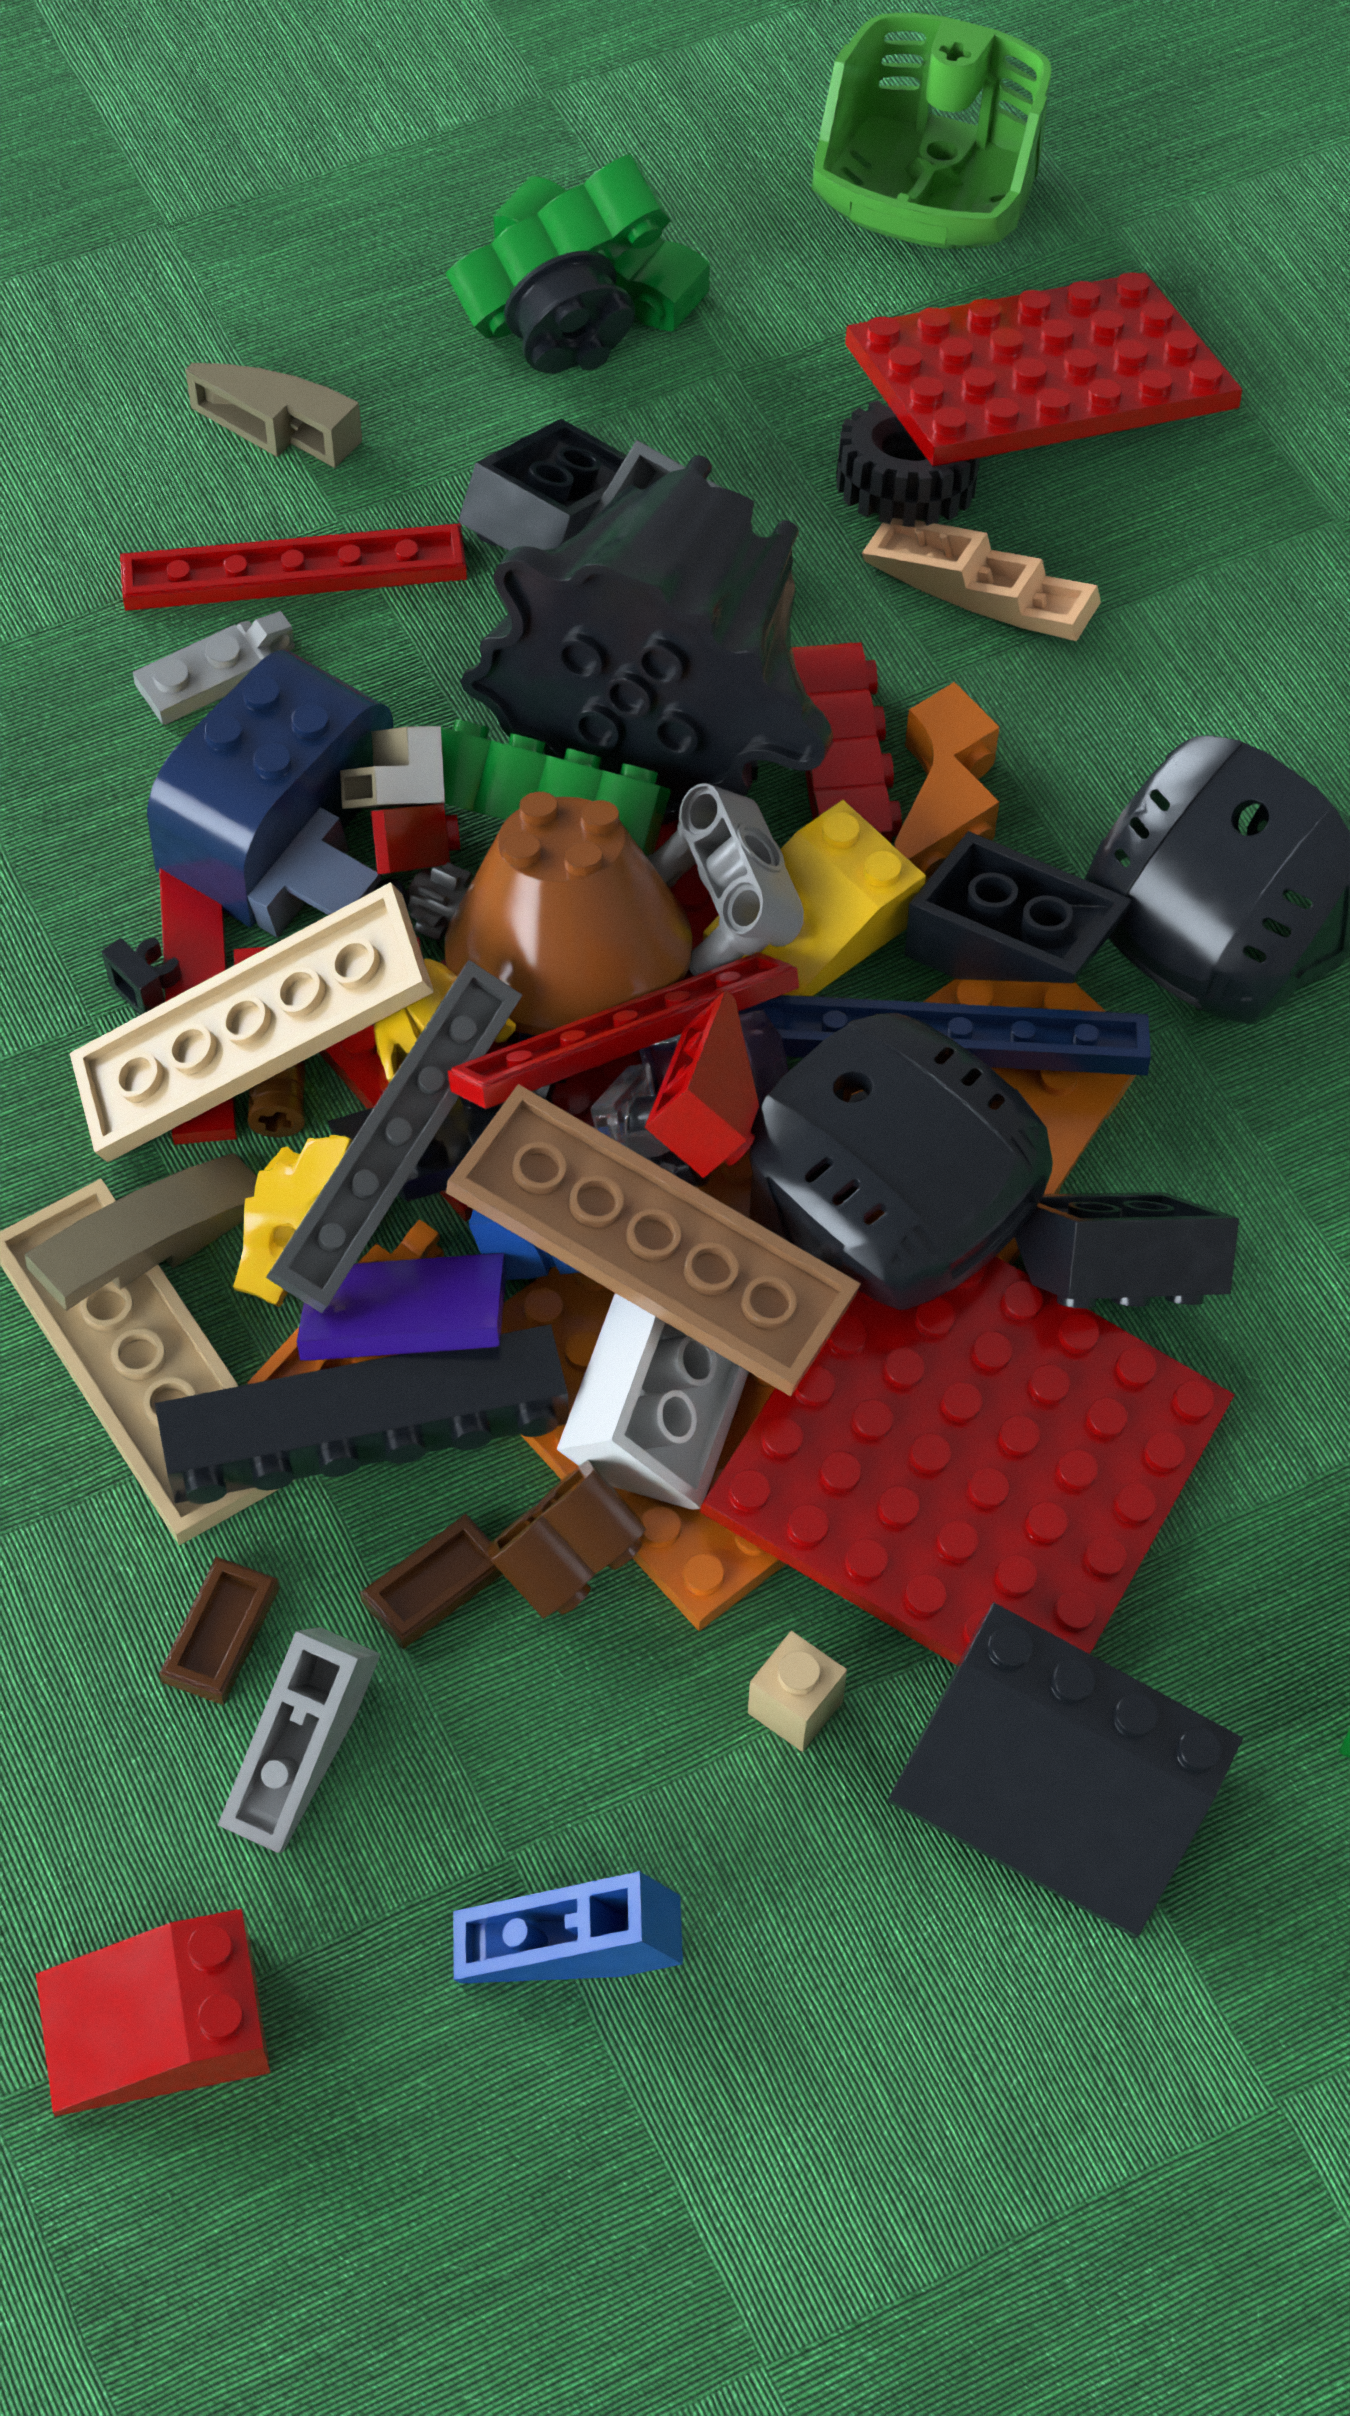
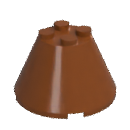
M534 792L523 797L519 804L520 809L511 814L502 825L449 923L444 944L446 967L458 976L464 965L470 960L522 994L521 999L509 1018L516 1024L515 1031L532 1035L545 1033L683 981L692 959V932L688 916L678 899L619 820L617 807L605 800L591 801L577 797H554L547 792Z

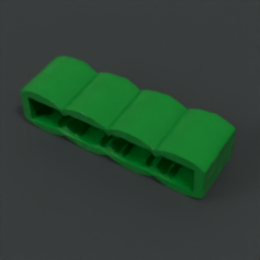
M628 154L599 169L584 184L560 194L546 204L537 214L512 225L502 232L491 244L467 254L452 265L445 274L474 328L485 338L492 336L498 338L512 334L504 318L507 299L516 285L533 269L552 258L575 251L601 253L614 266L615 259L625 250L631 248L642 249L657 241L662 234V229L671 220L643 168L631 154Z
M530 176L493 215L494 238L496 239L502 232L517 222L537 214L546 204L567 190L546 178ZM660 237L653 244L645 248L625 250L615 259L616 286L623 288L629 293L635 305L636 318L647 326H653L664 331H674L709 292L710 263L699 253L683 244L664 241Z
M455 718L453 729L441 727L445 804L507 820L511 814L520 809L521 799L534 792H547L554 797H577L591 801L605 800L617 807L619 820L646 857L655 852L671 789L655 784L657 772L623 763L620 775L599 769L601 757L566 748L564 760L544 755L545 742L513 733L510 734L508 745L488 740L489 727Z

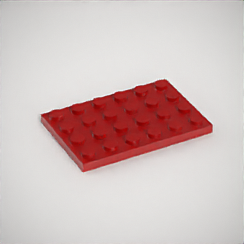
M1129 272L1116 278L1093 282L1077 281L1070 286L1042 291L1027 290L1020 295L992 300L976 299L969 304L941 309L926 308L918 313L896 317H875L868 322L851 324L846 327L845 345L932 467L1233 410L1240 407L1243 389L1145 272Z

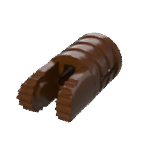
M305 1060L249 1089L248 1125L254 1132L267 1137L279 1138L294 1135L302 1130L305 1124Z

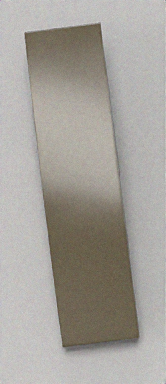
M235 1153L184 1169L122 1197L82 1218L25 1253L26 1268L67 1311L111 1281L119 1289H122L164 1260L172 1268L176 1267L243 1222L245 1198L254 1196L257 1176Z

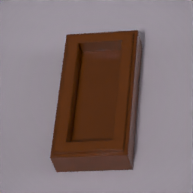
M464 1514L361 1591V1602L398 1645L405 1649L503 1575V1573L490 1560L486 1550L492 1542L470 1517Z
M215 1557L159 1673L161 1682L225 1705L280 1589L278 1579Z

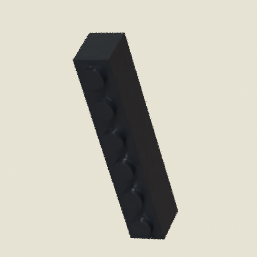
M551 1324L501 1334L500 1345L492 1348L399 1354L155 1403L166 1470L175 1504L186 1501L194 1504L212 1503L223 1498L226 1493L250 1488L276 1490L289 1485L294 1479L319 1474L328 1477L345 1476L356 1471L360 1466L383 1461L397 1464L409 1463L420 1459L428 1452L452 1447L459 1450H473L485 1446L492 1439L516 1434L526 1437L542 1436L550 1433L557 1426L566 1425L569 1418L568 1392Z

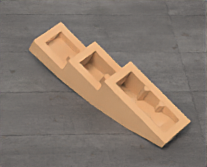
M892 518L890 524H881L862 552L864 562L916 589L956 606L1016 627L1073 641L1078 640L1101 603L1097 585L1046 576L1043 561L1040 558L991 550L986 532L936 523L926 526L924 521L915 520V527L902 526V519Z

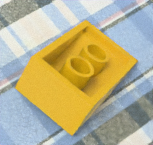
M841 800L798 830L780 849L785 860V867L804 910L803 925L799 934L791 943L780 947L768 945L760 952L797 967L799 988L783 995L814 996L907 929L909 903L925 884L926 875L844 800ZM720 916L705 929L703 940L719 926Z

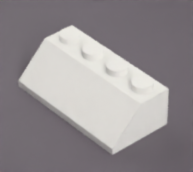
M615 1293L557 1450L578 1466L589 1460L613 1487L691 1510L700 1509L707 1495L749 1371Z

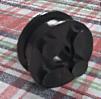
M575 251L552 258L529 272L509 295L504 309L505 322L515 336L523 339V355L533 369L549 374H555L579 365L583 370L596 369L607 361L610 351L629 331L635 316V305L629 293L623 288L616 286V270L606 256L594 251Z

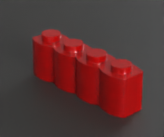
M861 642L792 647L791 657L806 692L815 706L823 712L833 732V743L821 765L813 770L805 771L812 821L841 800H844L883 837L892 843V837H897L902 828V816L899 801H889L887 789L893 788L894 771L891 753H881L879 745L880 741H885L886 724L883 706H873L871 695H877L878 692L875 660H865Z

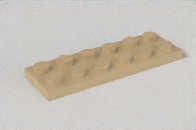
M390 882L70 1052L94 1152L106 1162H110L433 993L432 984L402 893Z
M100 1178L0 1231V1265L173 1537L181 1545L279 1489L259 1490L257 1488H250L226 1493L223 1498L212 1503L194 1504L186 1501L175 1504L166 1470L155 1403L238 1387V1384L159 1265H156L122 1289H119L111 1281L67 1311L26 1268L25 1253L82 1218L116 1201Z

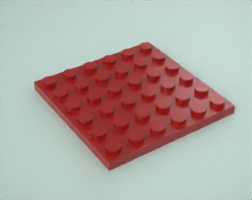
M995 1256L983 1268L956 1288L932 1301L907 1310L892 1308L873 1300L858 1290L856 1297L792 1396L775 1387L704 1499L699 1512L955 1665L958 1664L978 1623L993 1602L1090 1654L1235 1394L1086 1308H1073L1058 1304L1056 1294L1032 1285L1028 1274Z

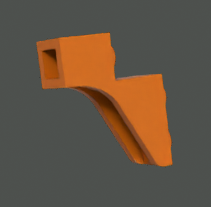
M955 682L912 707L908 712L905 747L922 765L927 778L895 839L894 847L926 875L925 883L968 831L992 841L995 836L1000 802L978 779L985 775L995 763L1000 727Z

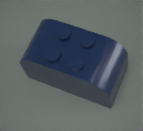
M277 650L267 655L174 748L161 767L154 781L147 807V819L156 872L159 873L160 868L222 904L223 912L251 928L256 923V919L247 896L317 810L321 807L339 817L344 829L363 809H342L340 770L373 766L372 731L393 729V716L390 709L381 702L289 650Z

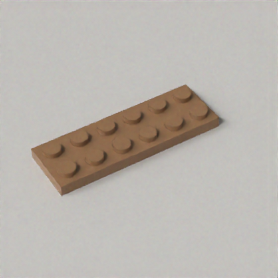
M519 1084L447 1182L446 1193L789 1396H792L856 1297L861 1285L856 1280Z

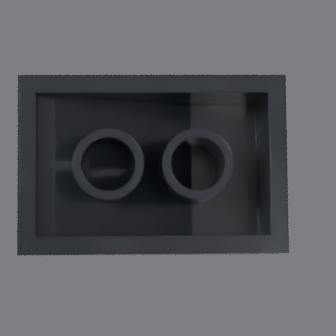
M559 419L475 463L458 522L475 531L478 538L485 543L501 546L508 551L518 546H532L543 550L555 549L584 529L627 455L569 422Z
M968 831L909 903L904 956L956 979L1074 983L1130 910L1132 899Z

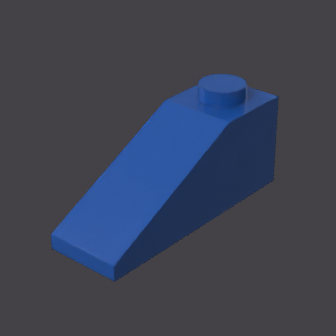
M638 1871L453 1911L454 1980L464 1984L609 1978L682 1965L680 1895Z

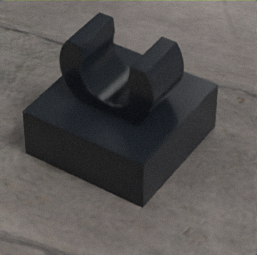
M155 937L141 942L135 951L122 938H119L101 951L110 986L139 1015L165 1003L162 989L175 985L182 976L179 961L175 957L161 966L155 967L150 965L162 956L159 941Z

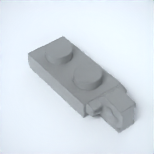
M281 611L258 618L253 624L250 621L240 622L237 626L232 625L133 671L135 686L160 722L166 725L225 697L263 658L272 652L282 649L289 651L294 649L293 628Z

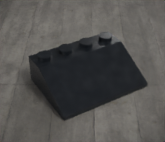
M993 1602L978 1623L887 1802L1136 1939L1144 1928L1215 1799L1243 1737Z

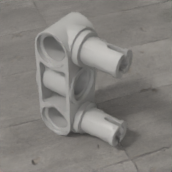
M707 783L697 784L692 787L684 796L680 805L678 830L647 858L670 888L689 869L697 864L699 876L708 889L720 916L719 926L692 950L689 970L696 976L736 961L744 955H753L755 952H761L768 945L780 947L791 943L799 934L803 925L804 910L785 867L783 854L772 838L755 801Z

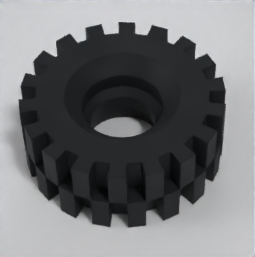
M878 400L868 404V412L859 407L852 412L851 420L846 418L842 424L836 487L838 493H844L843 500L849 506L859 503L858 513L869 517L873 512L879 514L878 522L890 524L892 518L902 519V526L915 527V520L922 519L926 526L933 523L938 524L940 515L949 521L958 517V509L966 511L971 505V498L974 499L980 458L932 467L889 406H883Z

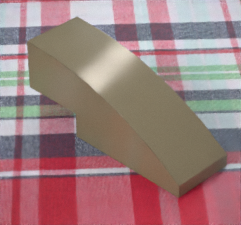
M191 363L185 369L190 405L193 410L276 457L290 444H293L336 468L362 442L359 402L328 387L296 376L240 365Z

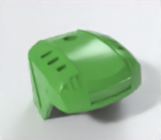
M887 13L869 19L861 26L849 44L844 45L835 59L819 142L814 158L811 189L833 209L837 210L839 214L849 218L857 226L895 239L941 249L984 247L1002 241L1017 227L1018 220L1030 196L1034 179L1038 176L1045 132L1047 98L1051 80V64L1048 58L1029 44L1006 33L945 16L923 13ZM915 31L923 33L926 36V40L884 41V37L889 32ZM914 54L919 55L923 59V63L920 64L882 63L881 61L886 55ZM1005 56L1015 57L1035 70L1036 79L1009 64ZM887 77H913L920 81V85L879 86V82ZM1002 78L1012 80L1032 94L1033 102L1006 87L1002 82ZM983 88L978 126L932 114L933 107L946 112H958L967 109ZM998 101L1007 102L1021 110L1028 116L1027 122L1002 109Z

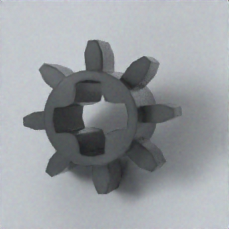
M449 862L443 868L435 866L432 868V871L428 869L421 870L414 877L408 888L410 902L407 910L411 912L410 917L417 919L414 930L440 942L443 936L446 935L449 923L470 886L469 882L472 873Z

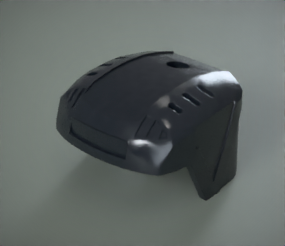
M1212 735L1195 736L1182 742L1165 757V761L1151 774L1126 805L1107 836L1102 838L1085 877L1086 881L1132 899L1130 910L1108 937L1112 944L1158 985L1197 1009L1225 1020L1248 1025L1257 1024L1276 1011L1297 989L1337 969L1350 952V819L1322 791L1267 752L1239 740ZM1260 804L1247 827V836H1244L1238 826L1239 817L1248 806ZM1129 857L1130 864L1125 867L1121 860ZM1288 891L1298 893L1310 899L1312 906L1309 909H1304L1287 901L1285 894ZM1272 919L1291 929V935L1289 937L1280 936L1266 929L1265 922ZM1249 947L1258 949L1266 954V960L1264 962L1255 961L1247 957L1246 950Z
M899 1013L878 1014L854 1020L822 1041L786 1073L764 1099L753 1126L752 1134L755 1135V1139L750 1146L749 1160L752 1178L749 1219L861 1283L859 1291L873 1300L897 1310H907L947 1293L978 1272L998 1255L1032 1216L1044 1195L1052 1172L1053 1160L1047 1127L1017 1089L1009 1085L985 1062L929 1024ZM835 1200L844 1201L840 1205L833 1204ZM877 1210H882L885 1213L873 1224L867 1225L864 1222Z

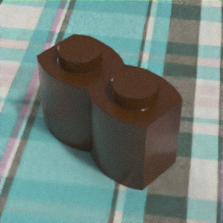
M587 1460L553 1487L537 1505L509 1525L486 1550L494 1565L544 1619L556 1610L561 1615H564L577 1607L591 1590L587 1582L606 1566H609L611 1570H616L631 1560L642 1546V1542L638 1538L645 1532L646 1528L638 1515L592 1463Z

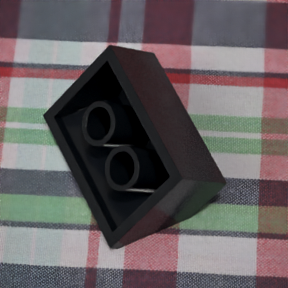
M1166 1192L1044 1194L1032 1216L1016 1234L1015 1240L1032 1285L1056 1294L1057 1303L1073 1308L1096 1307L1097 1298H1111V1301L1117 1304L1143 1307L1150 1305L1151 1297L1165 1296V1300L1173 1303L1199 1305L1203 1304L1204 1295L1231 1294L1239 1218Z

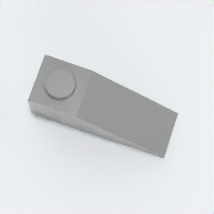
M321 1627L295 1632L218 1826L277 1853L284 1852L356 1717L381 1655L380 1653Z

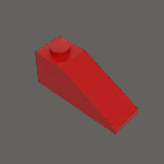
M444 803L371 810L378 874L446 865L447 862L450 863L449 851L460 850L457 814L445 815Z
M726 990L684 1027L644 1127L703 1178L723 1161L728 1166H731L747 1152L755 1139V1135L750 1131L759 1108L736 1001Z

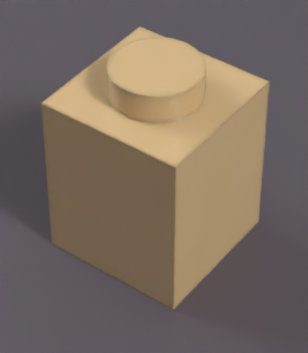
M790 1631L750 1681L748 1714L803 1752L843 1702L847 1669L796 1633Z

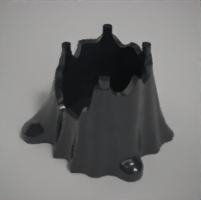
M700 455L692 457L685 469L676 470L661 477L646 489L641 490L634 485L627 487L580 533L555 549L543 550L532 546H518L509 550L494 573V584L509 614L481 641L480 663L467 669L460 680L466 693L483 703L493 712L501 729L507 736L510 737V734L513 733L545 742L543 751L545 755L564 760L566 748L601 757L600 770L620 775L622 765L625 763L657 772L655 784L671 789L662 825L679 820L682 800L687 792L697 784L707 783L745 796L752 786L751 761H770L798 771L813 770L821 765L833 743V732L830 723L823 712L815 706L808 696L791 657L792 632L790 631V619L796 594L791 574L793 565L792 546L799 535V530L794 523L784 520L777 524L773 533L768 537H758L753 532L751 524L754 501L726 488L711 487L706 481L712 470L711 462Z

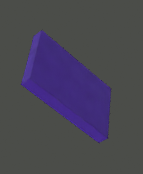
M504 1253L354 1264L331 1302L322 1313L304 1302L297 1337L300 1360L311 1361L499 1346L507 1276Z

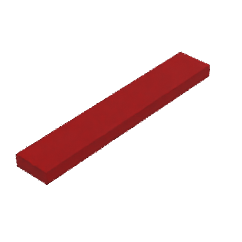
M461 523L120 554L122 596L125 611L467 580Z
M159 868L163 962L165 964L168 960L175 957L179 961L182 973L180 980L175 985L165 989L166 1002L227 970L222 904ZM235 1096L173 1128L172 1138L174 1145L237 1139Z
M760 952L754 953L753 955L454 1066L451 1070H448L450 1090L452 1093L485 1109L505 1102L518 1084L530 1091H534L682 1034L684 1027L725 990L735 998L738 1012L799 988L797 967Z

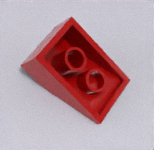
M242 1909L170 1922L36 1973L52 2111L55 2117L271 2073L251 1941Z

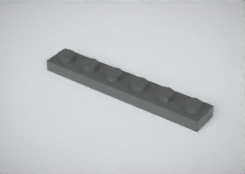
M467 961L266 1276L267 1279L320 1313L327 1308L459 1096L450 1090L448 1070H451L454 1066L484 1056L521 999L522 994L472 961Z

